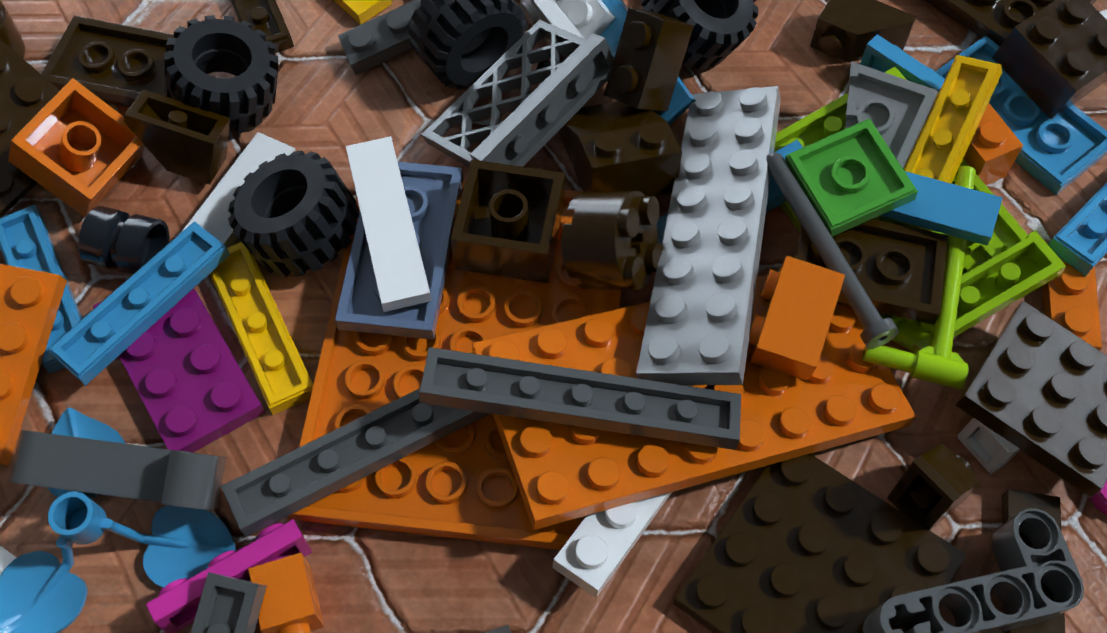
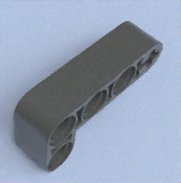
M20 430L10 482L161 502V504L177 507L212 510L218 509L226 457Z
M1029 508L1019 512L1001 525L992 536V550L1001 572L890 598L867 616L863 625V633H903L901 629L892 630L889 623L891 625L907 623L912 619L914 620V627L905 633L1006 632L1046 622L1078 606L1083 599L1084 586L1055 519L1045 511ZM1019 532H1022L1029 538L1032 548L1022 541ZM1041 583L1050 589L1054 601L1045 596ZM990 593L996 595L1001 600L1005 613L999 612L991 602ZM939 604L946 606L952 612L955 619V627L943 620L939 612Z

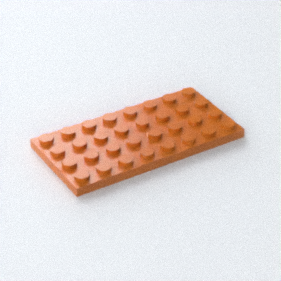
M768 274L757 277L751 324L755 314L765 315L769 300L761 298V293ZM650 302L473 342L472 354L638 378L636 371ZM839 303L836 304L817 368L808 381L750 362L754 345L748 344L743 385H685L741 394L740 440L735 450L493 414L533 530L909 427L916 418V415L889 367L862 361L865 344L860 335L865 329L851 306Z

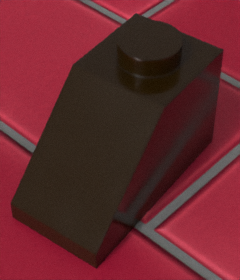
M829 0L818 17L810 47L849 63L862 60L867 43L878 34L903 51L917 16L877 0Z
M144 89L124 114L125 124L166 171L210 185L226 160L230 125L229 117Z
M942 443L916 458L887 498L900 512L928 530H931L959 506L982 481L974 475L971 465L962 456L952 453Z

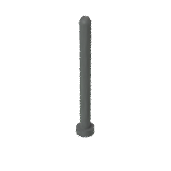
M776 152L770 153L766 157L768 170L825 265L830 270L845 274L841 291L865 329L860 335L865 346L868 349H874L888 343L899 332L891 318L882 319L782 155Z

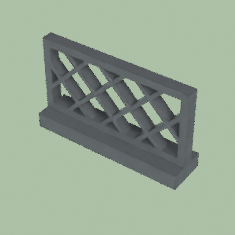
M538 20L521 39L506 51L421 135L427 144L469 167L471 159L523 167L608 81L614 58L606 39L594 33L587 39H584L542 20ZM543 37L551 40V45L531 50ZM572 53L566 60L560 63V56ZM551 59V66L531 71V64ZM522 67V74L503 79V76L509 70ZM541 83L532 93H530L531 85ZM521 88V96L502 100V93ZM492 96L491 104L473 108L481 98ZM512 112V113L501 123V114H505V113ZM491 117V126L472 130V122ZM462 125L460 134L442 137L450 128ZM482 142L470 153L471 144Z

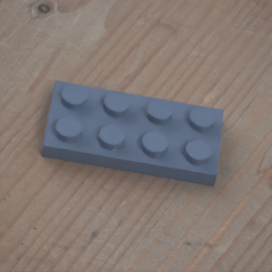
M398 162L432 301L387 312L383 311L360 212L335 322L338 330L434 340L451 250V236L464 180L463 168Z

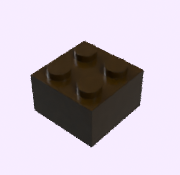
M1055 0L1015 26L992 59L997 64H1001L1002 69L1052 120L1107 81V19L1088 0Z
M471 159L451 236L455 269L549 283L565 205V173Z

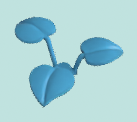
M66 408L52 434L126 444L122 436L112 427L72 408ZM48 488L57 497L49 508L48 522L50 527L61 535L57 539L56 545L61 548L63 561L60 563L58 558L51 553L34 551L22 554L5 568L0 576V633H59L75 621L85 605L88 591L83 579L69 573V570L74 565L72 551L74 543L78 545L90 544L99 539L104 531H110L136 542L148 544L149 546L143 555L144 570L156 585L164 588L169 583L178 579L192 578L207 569L210 561L218 555L236 550L233 537L224 523L210 511L170 505L160 508L155 513L151 526L152 535L144 534L107 518L103 508L92 501L96 498L97 494Z

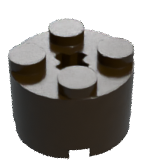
M640 191L585 192L577 194L571 200L567 209L575 210L572 224H563L561 234L562 256L569 277L579 278L581 284L578 287L581 289L639 290L643 288L650 280L652 273L657 271L658 262L663 251V246L658 243L656 223L659 219L660 208L657 198L655 196H645Z

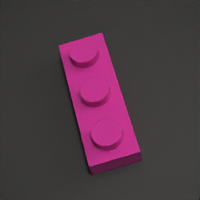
M294 519L285 524H273L262 530L257 535L256 541L238 551L231 550L218 555L210 561L207 569L192 578L178 579L169 583L159 592V597L146 603V606L154 623L166 633H176L194 622L208 572L251 581L248 568L301 552L305 557L311 554L312 550Z

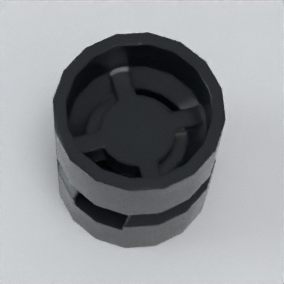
M97 206L87 214L82 223L78 243L80 257L87 264L108 269L115 266L119 267L122 272L135 274L169 244V229L166 222L161 219L139 214L130 216L129 213L117 209Z

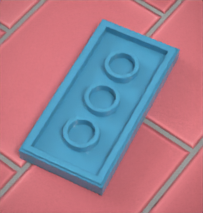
M985 35L959 55L996 63L992 57L1000 46ZM955 58L936 71L937 74L946 78ZM1002 69L1001 77L989 103L1024 145L1015 162L1053 194L1057 195L1107 155V131L1075 105L1070 106L1051 120Z

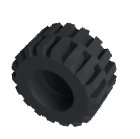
M421 0L420 7L414 11L411 17L414 22L409 25L408 34L411 36L409 39L410 45L439 81L448 88L456 87L459 90L465 89L469 85L472 86L506 51L522 38L523 32L527 29V21L524 19L526 16L524 11L514 0Z
M756 0L641 1L645 11L660 13L694 25L682 63V67L689 69L693 65H695L697 70H705L708 66L712 68L717 66L750 35L757 24L755 18L758 16V7L753 4Z
M215 15L205 16L204 21H199L196 18L187 21V28L179 26L174 31V38H168L166 43V52L164 53L166 97L229 117V130L235 129L238 134L246 132L247 125L250 124L256 127L261 124L263 116H269L273 103H275L279 65L278 56L275 55L276 48L272 41H266V34L260 29L252 30V24L244 20L238 23L234 21V17L224 16V19H216ZM212 72H226L233 74L236 77L216 78L207 74Z
M293 151L288 156L283 153L275 156V159L270 162H263L259 165V169L254 173L250 172L244 178V184L238 186L233 194L236 199L229 204L228 211L231 216L228 218L234 234L265 270L270 273L275 272L278 276L287 277L290 273L295 277L304 276L307 270L311 269L315 272L322 269V264L328 260L334 261L339 256L338 252L341 248H347L352 241L349 236L355 233L356 219L359 217V208L356 205V200L331 163L325 157L321 158L318 153L309 152L305 155L303 151Z

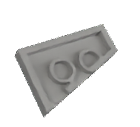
M851 61L845 129L870 118L904 169L937 98L938 90Z

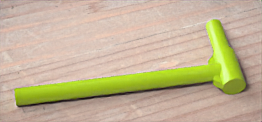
M960 166L956 173L955 185L974 189L976 170L971 166ZM948 235L941 310L934 326L932 347L927 346L920 351H916L914 354L883 345L874 349H868L865 346L862 361L908 372L912 378L958 390L963 388L968 376L969 367L958 353L952 352L967 240Z

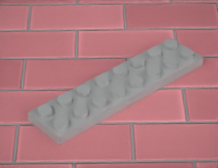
M778 86L692 94L696 101L689 105L681 145L679 177L674 180L662 241L663 251L657 266L636 371L638 379L678 385H743L771 178L766 157L774 152L781 103Z

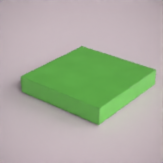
M870 118L785 156L787 165L832 237L914 201L918 193Z

